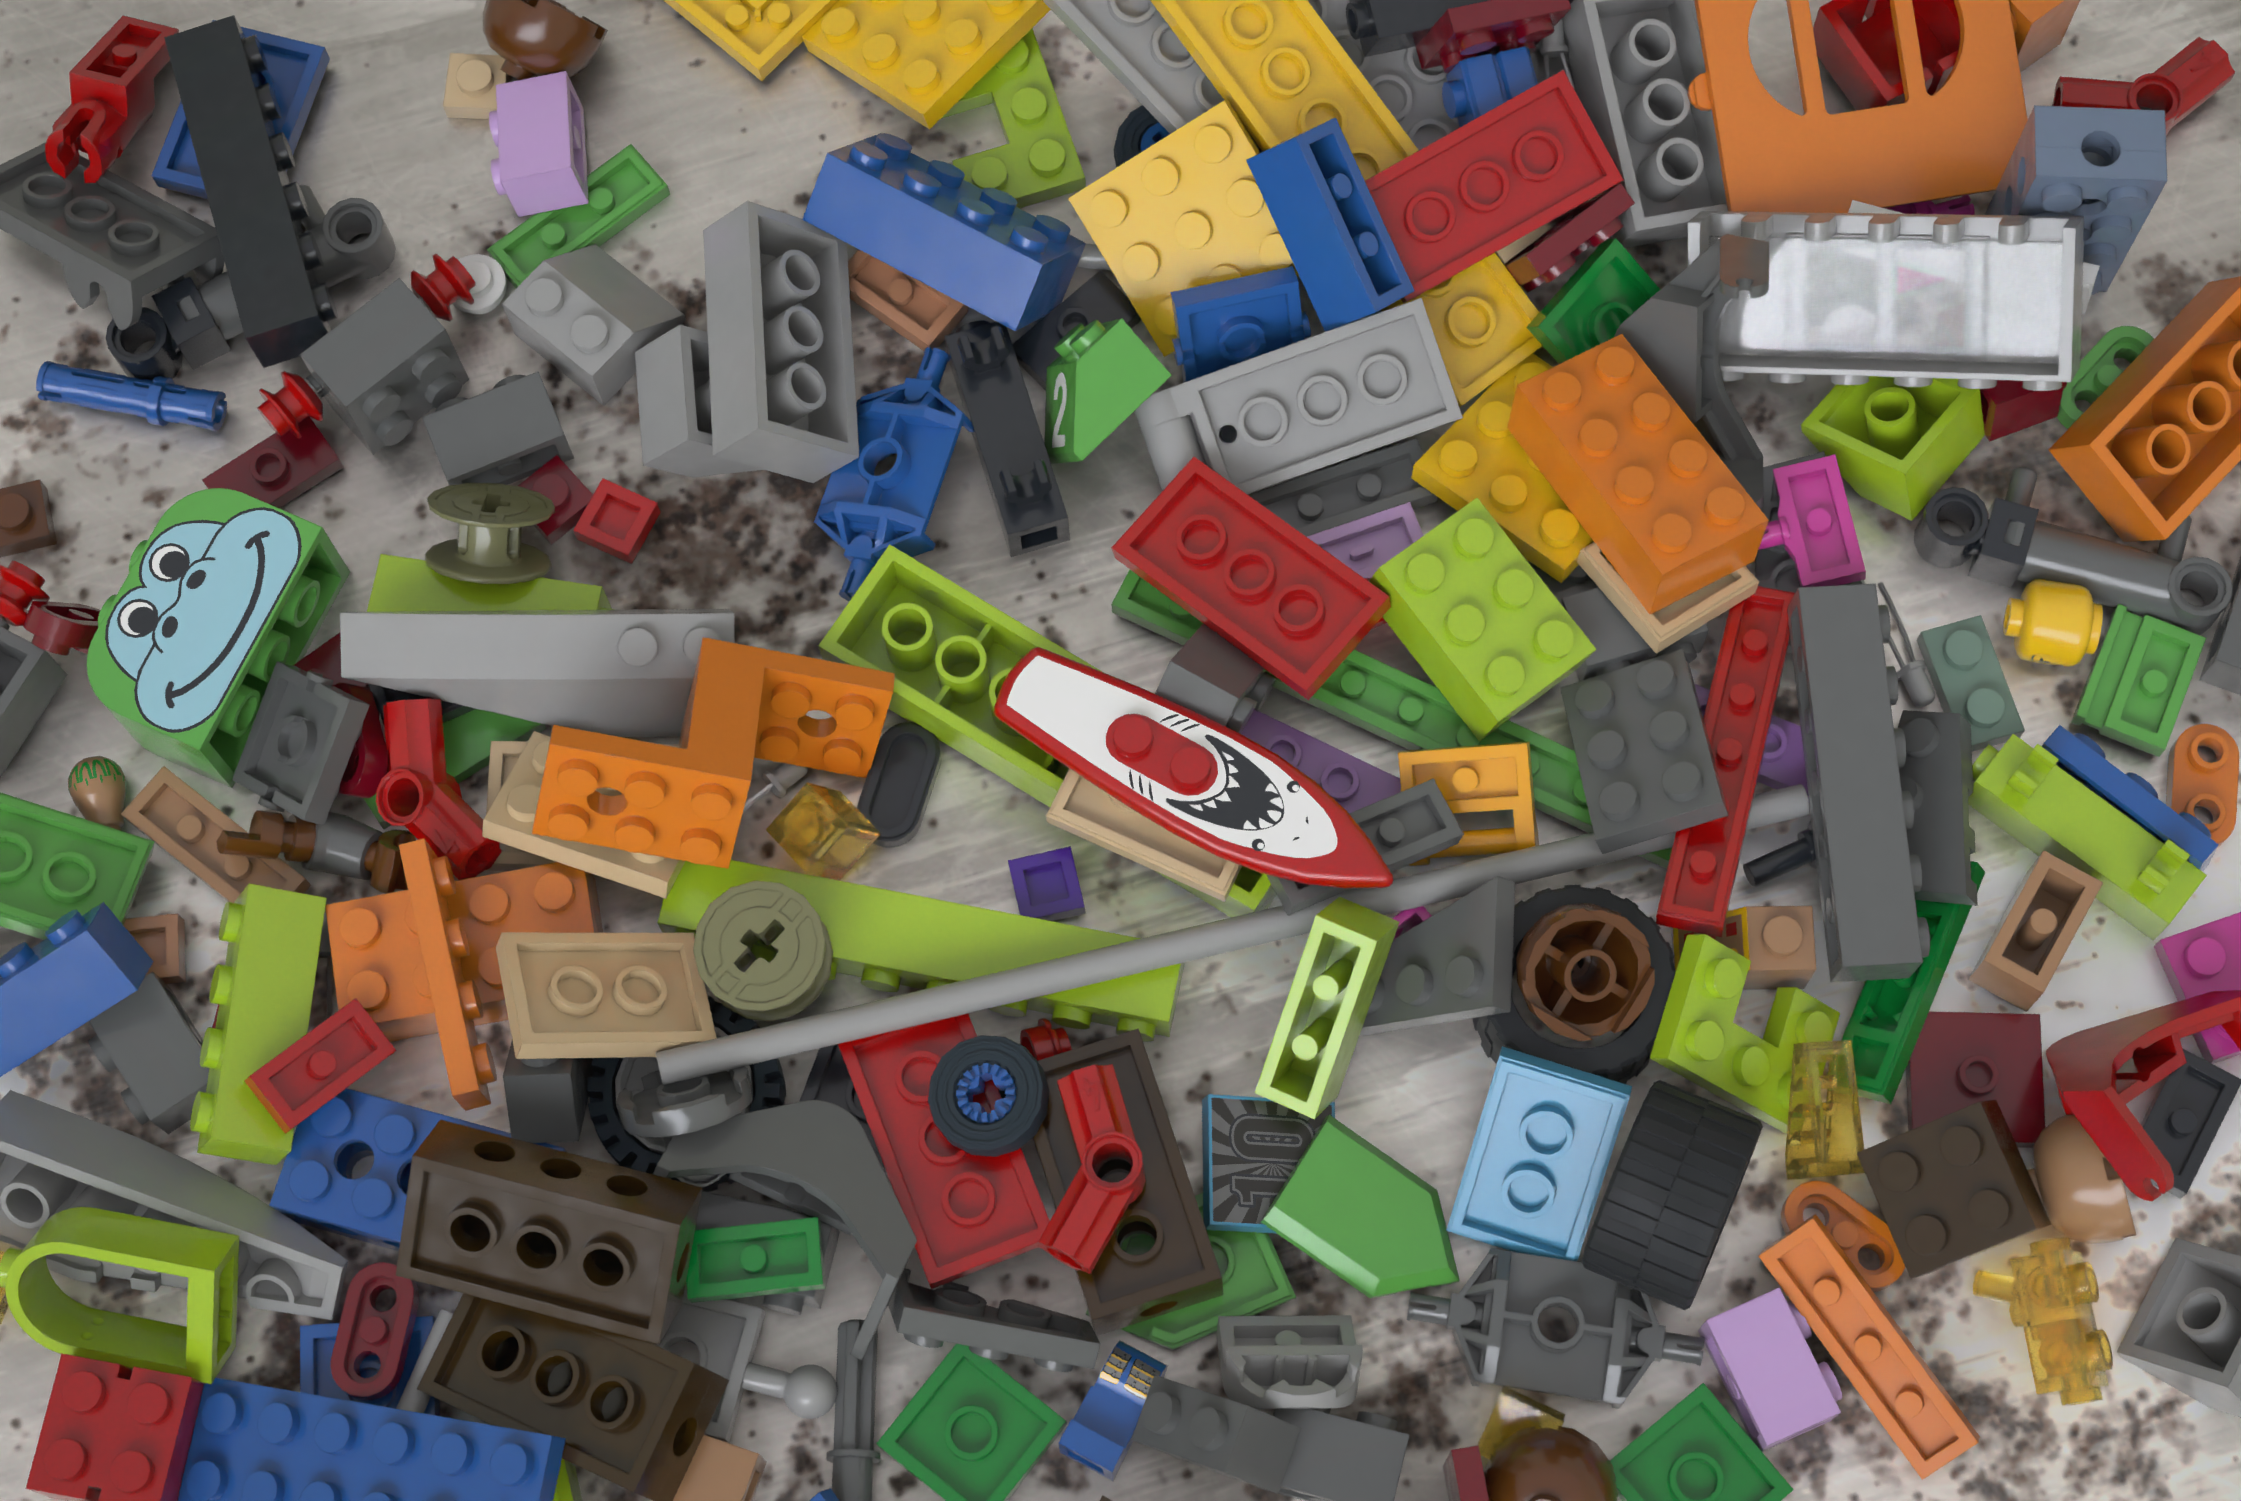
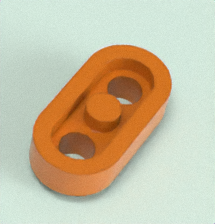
M2198 724L2189 727L2173 743L2168 757L2166 805L2178 814L2186 812L2196 817L2194 807L2208 809L2213 816V823L2203 824L2210 831L2211 839L2219 844L2218 847L2231 835L2236 824L2239 750L2235 740L2228 732L2211 724ZM2206 746L2211 748L2216 754L2217 761L2213 763L2204 761L2198 754V747Z
M1824 1181L1805 1182L1796 1187L1785 1200L1781 1210V1224L1785 1234L1804 1222L1803 1211L1805 1209H1818L1824 1215L1825 1227L1873 1292L1888 1288L1904 1272L1905 1264L1888 1225L1836 1186ZM1868 1248L1878 1254L1880 1259L1878 1269L1868 1270L1859 1263L1858 1252L1860 1249Z

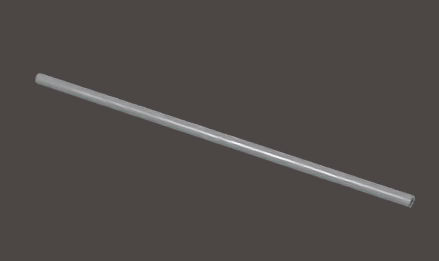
M1798 784L1755 794L1747 830L1809 815L1810 804L1804 786ZM1593 832L1397 878L1387 888L1350 889L1291 915H1287L1283 906H1278L656 1052L663 1085L1307 934L1310 933L1316 914L1339 896L1380 914L1387 915L1464 897L1497 876L1519 884L1672 848L1676 832L1605 854L1601 853Z

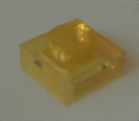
M1503 1386L1477 1442L1480 1455L1490 1459L1502 1441L1522 1428L1536 1426L1535 1430L1546 1427L1558 1430V1426H1562L1564 1423L1565 1414Z

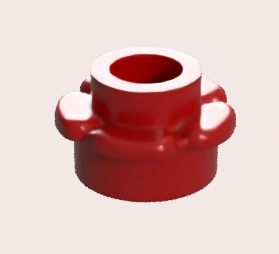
M1046 1018L1039 1019L1038 1026L1023 1029L1020 1033V1045L1026 1047L1037 1061L1072 1050L1065 1029L1062 1027L1052 1029L1051 1022Z

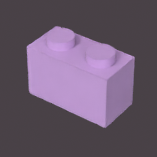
M563 71L496 85L497 110L490 111L489 124L493 140L499 150V158L491 160V173L497 193L499 195L507 194L518 217L588 204L584 108L567 72Z
M1780 1287L1707 1319L1698 1330L1700 1336H1703L1705 1339L1704 1344L1749 1437L1762 1452L1828 1423L1841 1413L1836 1401L1842 1399L1839 1383L1825 1361L1817 1364L1805 1340L1812 1336L1810 1326L1791 1301H1786Z

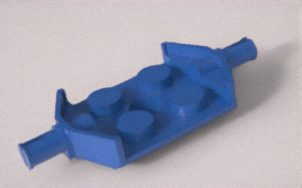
M930 347L925 348L916 379L906 378L903 384L862 396L856 402L859 458L831 473L814 520L818 527L845 550L844 556L851 562L842 589L839 591V595L847 601H850L889 544L910 557L934 550L935 543L925 534L961 428L964 426L968 432H974L972 422L968 417L940 394L939 385L950 356L938 348H933V350ZM896 453L897 459L894 466L887 473L874 476V470L878 462Z

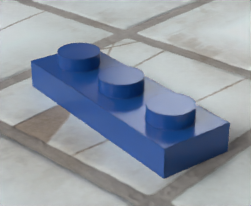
M2059 725L2043 743L2042 747L2059 759L2056 763L2058 767L2161 842L2165 843L2169 839L2190 854L2187 861L2203 872L2207 868L2219 844L2211 839L2210 831L2200 820L2186 812L2176 813L2158 799L2157 791L2148 781L2132 772L2124 774L2108 762L2101 747L2084 734L2075 733L2073 735Z

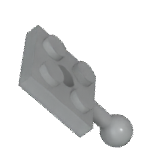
M685 1289L682 1306L660 1345L652 1344L668 1350L671 1345L677 1342H691L699 1349L700 1360L698 1365L729 1380L704 1435L729 1443L744 1389L777 1398H784L791 1412L801 1418L815 1419L830 1411L837 1397V1385L831 1373L825 1368L818 1365H804L798 1367L792 1373L752 1363L766 1313L763 1308L728 1299L691 1303L687 1298V1289Z

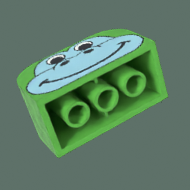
M211 488L187 495L173 504L163 514L149 539L143 540L138 544L129 562V574L118 594L110 596L102 606L98 617V629L90 643L87 655V674L91 687L99 700L146 750L233 788L235 781L232 780L276 662L294 665L304 658L348 578L350 570L323 527L236 490Z

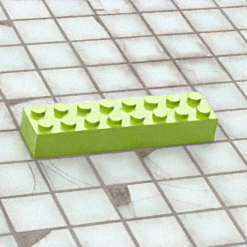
M889 544L819 644L822 660L895 673L894 689L889 710L909 722H915L933 733L938 740L1048 807H1051L1069 768L999 720L994 714L996 699L1008 673L1025 654L1035 647L1046 649L1094 669L1097 668ZM1243 866L1225 902L1159 873L1229 917L1268 909L1277 895L1266 874Z

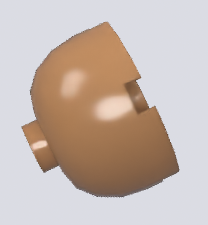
M2065 1115L2054 1120L2041 1131L2033 1146L2034 1168L2028 1169L2054 1229L2068 1239L2088 1244L2109 1243L2135 1236L2136 1231L2123 1180L2075 1115Z

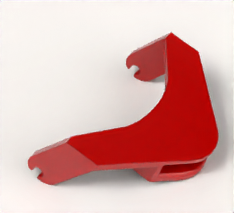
M2241 990L2211 991L2068 1035L2052 1044L2046 1050V1057L2052 1069L2060 1103L2065 1114L2075 1115L2128 1189L2143 1200L2154 1201L2161 1194H2165L2172 1189L2174 1174L2169 1162L2126 1104L2187 1063L2180 1041L2183 1037L2221 1024L2241 1051ZM2151 1179L2157 1183L2159 1189L2153 1186Z

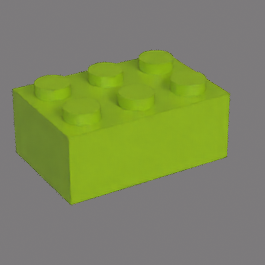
M1478 498L1471 501L1380 566L1369 580L1370 583L1386 593L1390 598L1391 608L1383 615L1384 620L1479 742L1576 671L1597 650Z

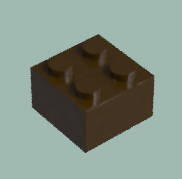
M1997 1100L1979 1101L1857 1152V1156L1911 1279L1930 1274L2052 1225Z

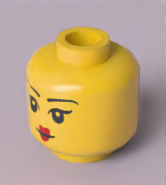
M2041 579L2033 580L2026 585L2020 599H2008L2003 620V635L2014 637L2016 653L2022 660L2072 667L2078 664L2085 654L2092 655L2097 649L2103 620L2102 605L2093 603L2090 591L2082 585Z

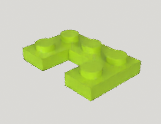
M1032 28L942 117L945 118L992 103L994 104L1007 144L952 160V163L964 172L963 180L981 189L990 187L1008 193L1017 200L1016 207L1019 209L1070 194L1086 187V178Z
M1706 934L1687 935L1650 1059L1785 1134L1805 1135L1840 1012L1797 987H1778L1763 1039L1733 1023L1751 961Z

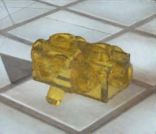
M2070 1237L2053 1238L2030 1243L2031 1255L2010 1259L2013 1277L1978 1270L1973 1282V1295L2010 1304L2009 1312L2012 1323L2015 1327L2024 1328L2037 1395H2060L2062 1406L2103 1400L2101 1387L2109 1386L2106 1370H2111L2113 1366L2112 1350L2103 1329L2097 1330L2092 1303L2098 1301L2099 1289L2094 1269L2089 1262H2083L2081 1252L2072 1250Z

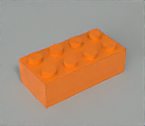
M2241 276L2208 282L2048 449L2123 542L2166 540L2241 460Z
M1623 334L1517 385L1507 428L1649 614H1653L1755 561L1769 521Z
M559 862L455 881L456 894L446 896L451 919L460 917L468 940L470 955L460 958L464 980H474L482 1004L483 1018L473 1020L474 1026L509 1020L496 953V946L502 932L603 933L594 875ZM408 890L327 904L325 907L338 1011L357 998L390 1042L439 1033Z

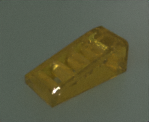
M1852 1040L1794 1044L1785 1151L1787 1180L1865 1173L1857 1156V1152L1864 1150ZM1829 1062L1828 1075L1819 1076L1818 1063ZM1821 1089H1827L1826 1102H1822Z

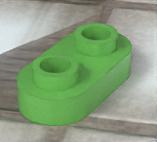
M2120 326L2107 332L2080 361V368L2072 382H2067L2066 388L2063 389L2057 417L2059 422L2069 429L2084 413L2077 408L2075 401L2085 400L2092 404L2124 371L2116 366L2114 359L2123 358L2131 364L2154 338L2145 330L2134 326Z

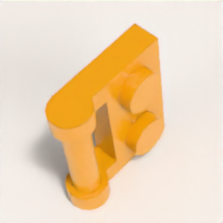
M1529 741L1408 750L1398 753L1401 792L1434 779L1453 814L1513 809L1514 827L1464 830V835L1458 844L1409 864V866L1429 865L1432 858L1504 854L1539 845Z

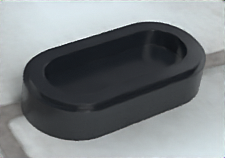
M915 722L896 724L881 736L871 770L868 772L858 801L857 818L860 828L866 838L878 846L898 847L909 842L917 834L940 769L941 751L936 736Z

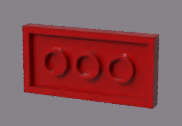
M1562 70L1365 180V183L1415 290L1401 298L1402 303L1405 304L1624 179L1567 75Z
M1193 457L1111 547L1115 559L1308 701L1391 608L1390 598L1386 593L1196 457Z
M968 1013L838 1044L893 1191L917 1239L915 1249L931 1289L1038 1248V1241L1050 1222L1021 1148L997 1157L971 1155L952 1145L934 1124L928 1102L931 1076L942 1056L959 1042L977 1037ZM993 1080L985 1082L983 1093L973 1096V1102L980 1103L987 1113L995 1110V1102L1002 1099Z

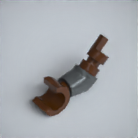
M257 810L252 817L249 833L223 830L216 842L218 852L221 854L276 859L280 853H284L285 860L301 862L305 870L320 871L362 880L370 879V886L387 894L394 892L395 889L408 890L399 845L418 839L408 830L393 829L382 833L347 815L329 812L325 824L321 825L304 821L293 814L289 817L288 821H284L282 813Z

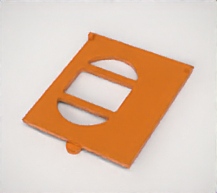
M1694 0L1706 72L1699 74L1690 82L1687 95L1690 103L1695 108L1701 111L1712 110L1728 211L1848 213L1852 200L1881 208L1996 191L2028 121L2009 0H1953L1960 22L1959 52L1950 75L1932 96L1926 91L1912 0H1890L1905 102L1903 104L1838 114H1829L1825 109L1809 1L1786 0L1804 110L1802 116L1788 110L1777 102L1767 92L1755 73L1749 53L1748 30L1750 18L1757 0Z

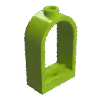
M70 1208L60 1211L46 1220L24 1249L10 1247L6 1250L0 1263V1287L5 1288L8 1306L19 1326L32 1339L45 1348L59 1354L117 1363L131 1369L139 1367L193 1377L203 1383L212 1384L236 1348L239 1235L99 1208ZM68 1254L187 1277V1327L95 1309L73 1300L53 1280L47 1266L46 1255Z

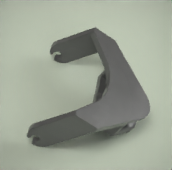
M1725 234L1630 315L1619 326L1615 337L1620 334L1624 335L1757 506L1762 509L1764 504L1763 454L1724 387L1719 364V335L1725 310L1731 299L1739 298V291H1750L1751 299L1763 297L1769 292V242Z
M807 1100L739 1114L720 1124L696 1132L673 1136L653 1175L672 1179L673 1177L731 1173L730 1179L808 1216L818 1217L821 1222L844 1233L853 1234L883 1279L850 1352L851 1356L862 1360L908 1263L917 1239L858 1120L847 1110L836 1104L821 1100Z

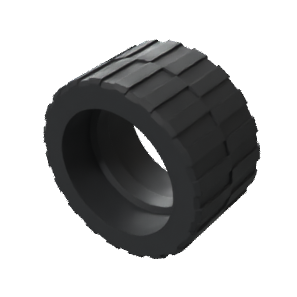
M1565 885L1564 888L1553 890L1547 888L1536 892L1533 897L1526 901L1521 900L1514 906L1512 980L1516 970V957L1523 938L1542 915L1567 904L1591 903L1620 913L1645 935L1649 944L1647 948L1651 957V967L1655 969L1653 990L1646 1008L1615 1040L1592 1048H1571L1548 1041L1525 1023L1513 1003L1511 982L1510 1012L1472 1018L1474 1029L1478 1031L1481 1038L1480 1045L1487 1057H1491L1496 1064L1503 1046L1626 1084L1633 1076L1637 1077L1650 1061L1652 1048L1676 973L1673 962L1674 953L1670 943L1665 941L1660 933L1661 928L1651 916L1647 917L1638 909L1639 906L1628 898L1623 899L1612 894L1610 890L1600 887L1593 889L1581 887V885Z
M1662 1080L1654 1082L1635 1119L1601 1202L1582 1257L1583 1267L1682 1310L1689 1309L1703 1280L1763 1128L1761 1121Z

